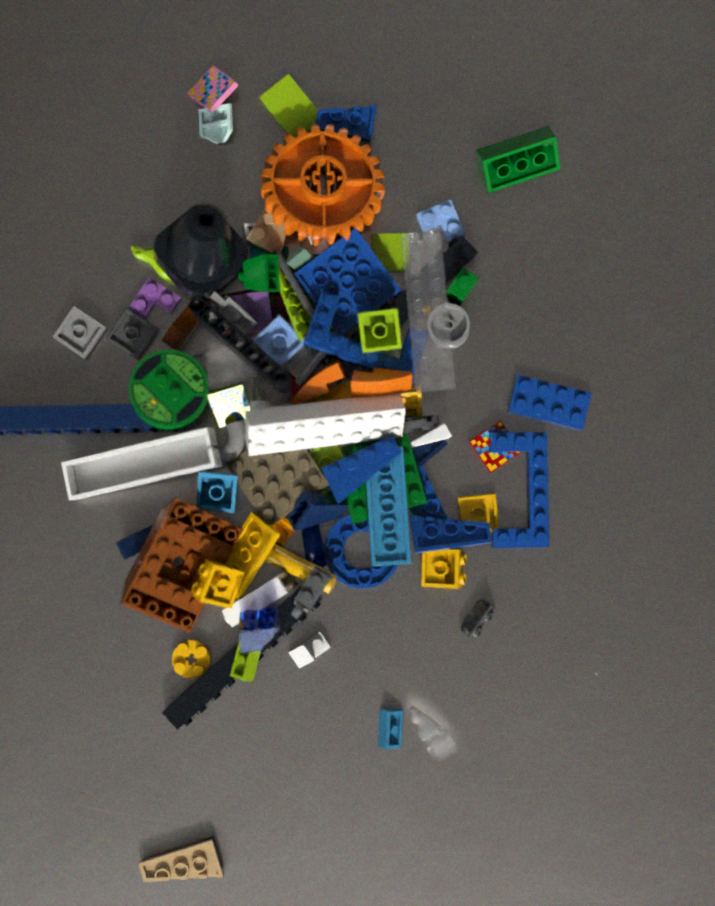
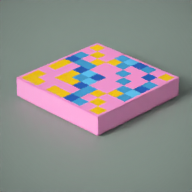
M212 66L187 93L192 99L213 113L238 87V84L215 66Z

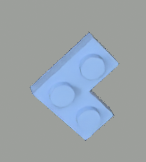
M451 199L415 215L423 233L441 226L447 243L451 242L455 237L458 239L466 235Z

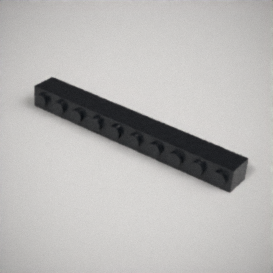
M464 236L459 239L455 237L448 244L450 248L446 252L441 250L434 257L436 261L432 265L426 264L420 270L422 274L418 278L412 277L406 283L408 287L393 297L394 300L390 304L386 302L379 310L397 308L399 327L404 324L425 302L478 254V251ZM358 328L351 335L353 338L351 340L361 344ZM329 355L323 361L325 364L323 367L339 359L345 371L344 378L334 381L337 385L358 367L356 364Z
M303 584L243 638L262 644L259 661L264 657L262 653L267 648L272 650L279 643L277 641L279 637L283 636L285 638L293 630L291 627L296 622L300 624L307 618L305 611H303L298 619L291 615L296 607L293 602ZM321 596L311 609L312 611H315L321 605L319 602L322 599ZM238 643L164 709L163 715L177 730L181 726L183 728L187 727L193 721L191 717L194 714L200 715L207 708L205 704L210 700L214 702L221 696L220 691L224 687L229 689L236 682L234 677L230 676Z

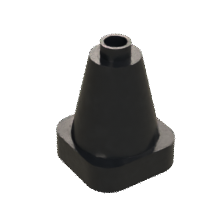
M199 204L191 207L161 231L154 242V260L156 264L190 299L194 297H201L204 300L209 299L214 291L218 292L234 279L240 270H243V262L248 257V247L245 241L227 223L221 210L211 204Z

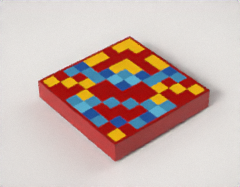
M501 420L469 441L489 473H492L521 453L490 452V433L509 432Z

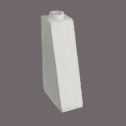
M283 571L235 601L232 609L225 608L222 610L223 617L233 627L287 594L298 583L292 574Z

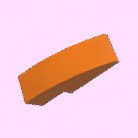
M338 359L313 374L293 397L292 405L329 392V383L344 378L345 371L340 360Z
M374 368L373 373L353 371L351 396H383L410 390L413 372Z

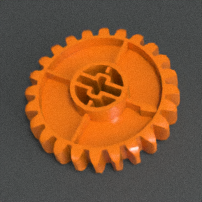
M312 124L311 132L309 133L302 127L297 128L296 138L291 134H286L283 136V145L275 144L272 147V155L265 158V169L261 172V183L263 184L261 186V197L266 200L265 210L267 213L273 214V223L276 226L284 224V233L289 236L295 231L298 232L299 242L303 243L307 237H312L313 246H318L321 239H325L328 246H332L335 243V237L340 239L344 237L345 241H348L350 231L356 228L362 234L364 225H372L374 214L380 212L381 200L385 193V187L382 185L385 175L379 169L381 161L376 156L371 157L372 147L369 144L360 147L361 137L358 134L348 138V129L344 127L338 133L334 132L332 124H327L325 131H320L317 124ZM320 175L325 176V195H321ZM312 178L311 190H310V189H309V184H310V179ZM336 181V190L334 192V184Z

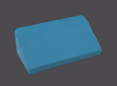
M380 708L378 747L383 749L401 748L403 709Z

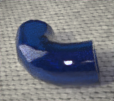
M319 524L302 529L301 535L306 560L324 569L326 567V560Z

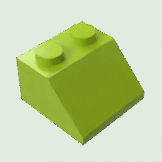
M397 308L357 313L362 353L402 348Z

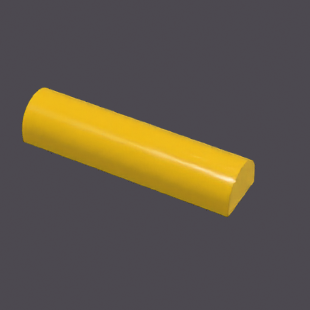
M274 544L265 559L268 563L303 581H306L313 568L317 566ZM319 567L332 576L324 589V592L329 594L334 588L337 576Z

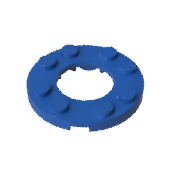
M348 514L332 526L326 537L324 554L327 566L331 573L337 576L336 579L347 586L358 589L376 587L388 580L398 565L372 566L360 569L349 564L344 555L346 540L355 532L370 531L369 520L353 524L351 516Z

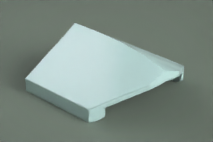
M232 104L220 105L213 113L209 112L206 108L199 109L200 136L215 144L225 143L233 131Z

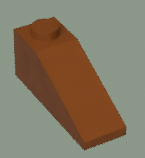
M189 304L173 322L161 340L172 349L181 352L200 325L193 317ZM198 307L195 311H199L203 307Z

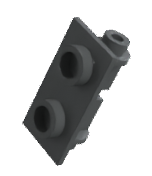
M485 600L479 601L472 611L477 616L476 619L469 615L463 623L461 631L466 635L469 633L468 637L472 639L479 637L483 632V626L486 621L489 622L493 618L496 608L489 605Z

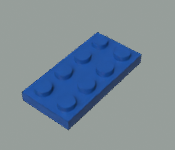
M517 375L508 412L583 430L592 393Z

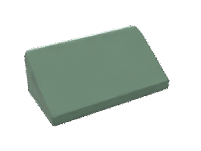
M294 246L286 263L296 273L314 258L305 248Z

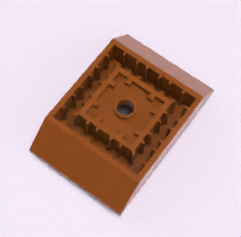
M174 497L160 511L127 575L120 604L190 633L205 604L192 596V586L195 582H198L200 577V566L205 564L206 560L225 565L243 529ZM176 557H182L183 559L179 566L173 565Z

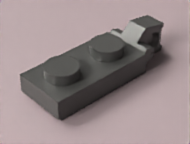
M315 566L295 597L293 603L296 607L291 615L298 619L303 611L308 613L319 599L332 576Z

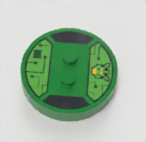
M161 350L149 354L136 365L129 381V396L136 413L149 425L164 430L180 429L193 423L204 411L209 397L208 379L202 366L190 355L177 350Z

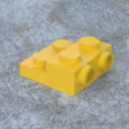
M447 549L422 553L421 587L463 588V584H466L467 579L466 573H463V565L467 563V554L464 553V549Z
M206 560L205 564H202L199 568L200 577L198 582H195L192 586V596L200 602L232 609L245 572L225 566L222 563Z

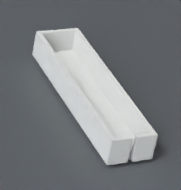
M400 393L383 396H367L246 410L245 440L248 453L251 456L381 440L392 435L394 438L402 437L406 408Z
M207 427L61 462L69 500H80L221 467L219 449L214 448V446H217L214 428Z

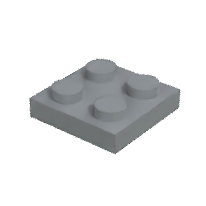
M73 306L53 335V338L86 359L107 327Z

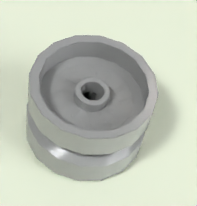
M446 303L439 305L431 312L428 318L427 326L430 338L440 348L449 350L458 348L469 337V316L457 304ZM447 324H451L452 328L447 329Z

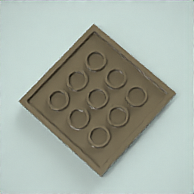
M247 449L234 461L227 464L230 472L233 475H238V484L260 518L271 526L279 522L294 509V504L303 491L318 492L329 485L323 471L308 449L249 456Z

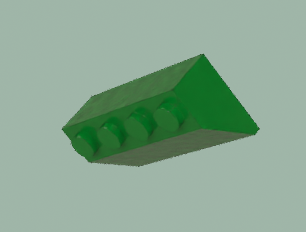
M549 126L476 150L479 168L488 193L560 169L556 135Z

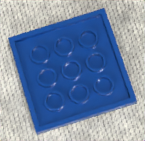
M356 228L350 231L348 241H345L346 239L342 237L294 274L315 304H317L322 290L340 296L331 323L333 329L340 336L358 324V312L374 311L402 291Z

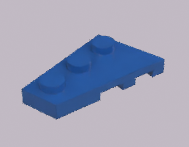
M377 104L370 105L369 107L353 106V108L348 109L332 108L318 110L315 124L319 126L320 131H325L326 125L332 124L335 133H338L344 127L348 129V138L358 134L361 137V141L370 143Z

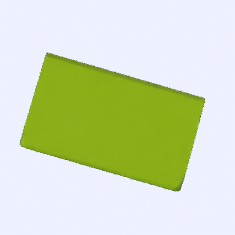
M239 638L230 676L245 682L254 680L262 649L261 643Z

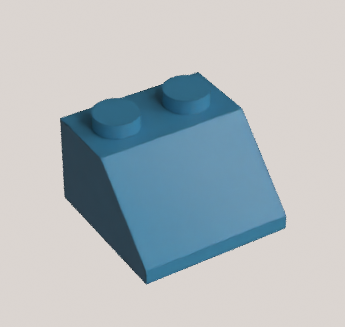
M199 471L196 507L206 511L234 513L238 475Z

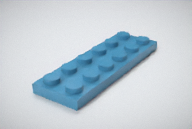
M403 446L398 447L401 454L366 481L372 566L411 564Z

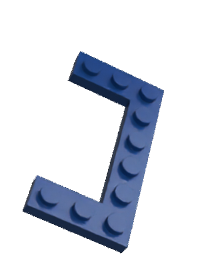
M322 290L303 344L371 371L374 368L413 372V384L429 332L411 325L399 359L381 351L362 353L360 343L329 332L340 296Z
M547 432L490 433V452H527L528 528L491 529V548L549 547Z

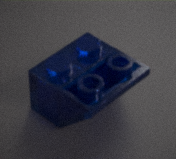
M268 607L263 610L240 612L238 634L241 653L262 651L278 633L279 608Z

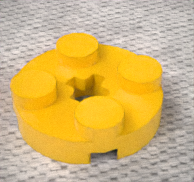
M189 639L180 643L172 654L174 671L188 679L202 676L211 663L209 650L203 642L195 639ZM190 654H194V658H197V661H194L192 664H189V661L186 660V657H189Z

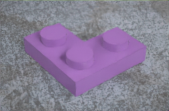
M148 277L128 309L143 319L147 318L155 304L172 314L182 298Z

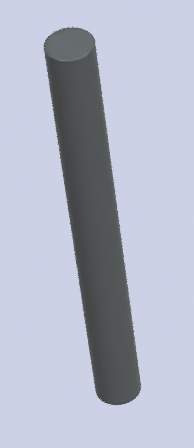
M274 250L272 253L278 255L282 271L309 318L312 319L314 313L312 305L280 250Z

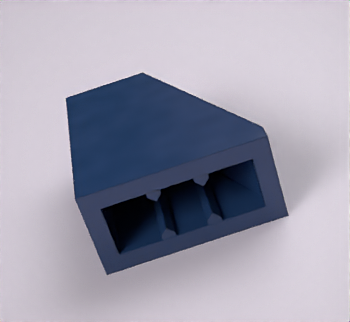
M332 490L318 492L303 491L294 504V509L287 515V518L293 530L299 531L340 518L349 504L346 499L338 504Z
M153 525L115 542L124 560L139 554Z

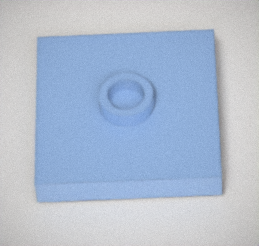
M280 314L252 340L281 366L304 345V339L298 341L294 329Z

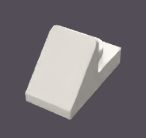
M319 631L288 653L298 668H301L313 662L316 657L331 648L322 632Z

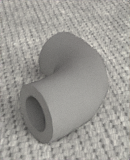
M243 420L225 425L227 430L226 442L223 446L217 448L221 458V467L234 461L243 451L246 441Z

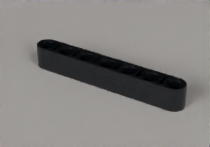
M194 297L190 300L189 309L193 317L277 391L287 392L290 390L292 382L289 373L206 300L201 297ZM198 307H203L201 310L195 311ZM213 318L216 319V321L212 323L209 322ZM230 330L228 334H222L224 331ZM244 342L242 346H236L237 343ZM258 354L256 358H250L251 355ZM266 366H272L269 371L263 370ZM281 378L286 379L284 383L277 382Z

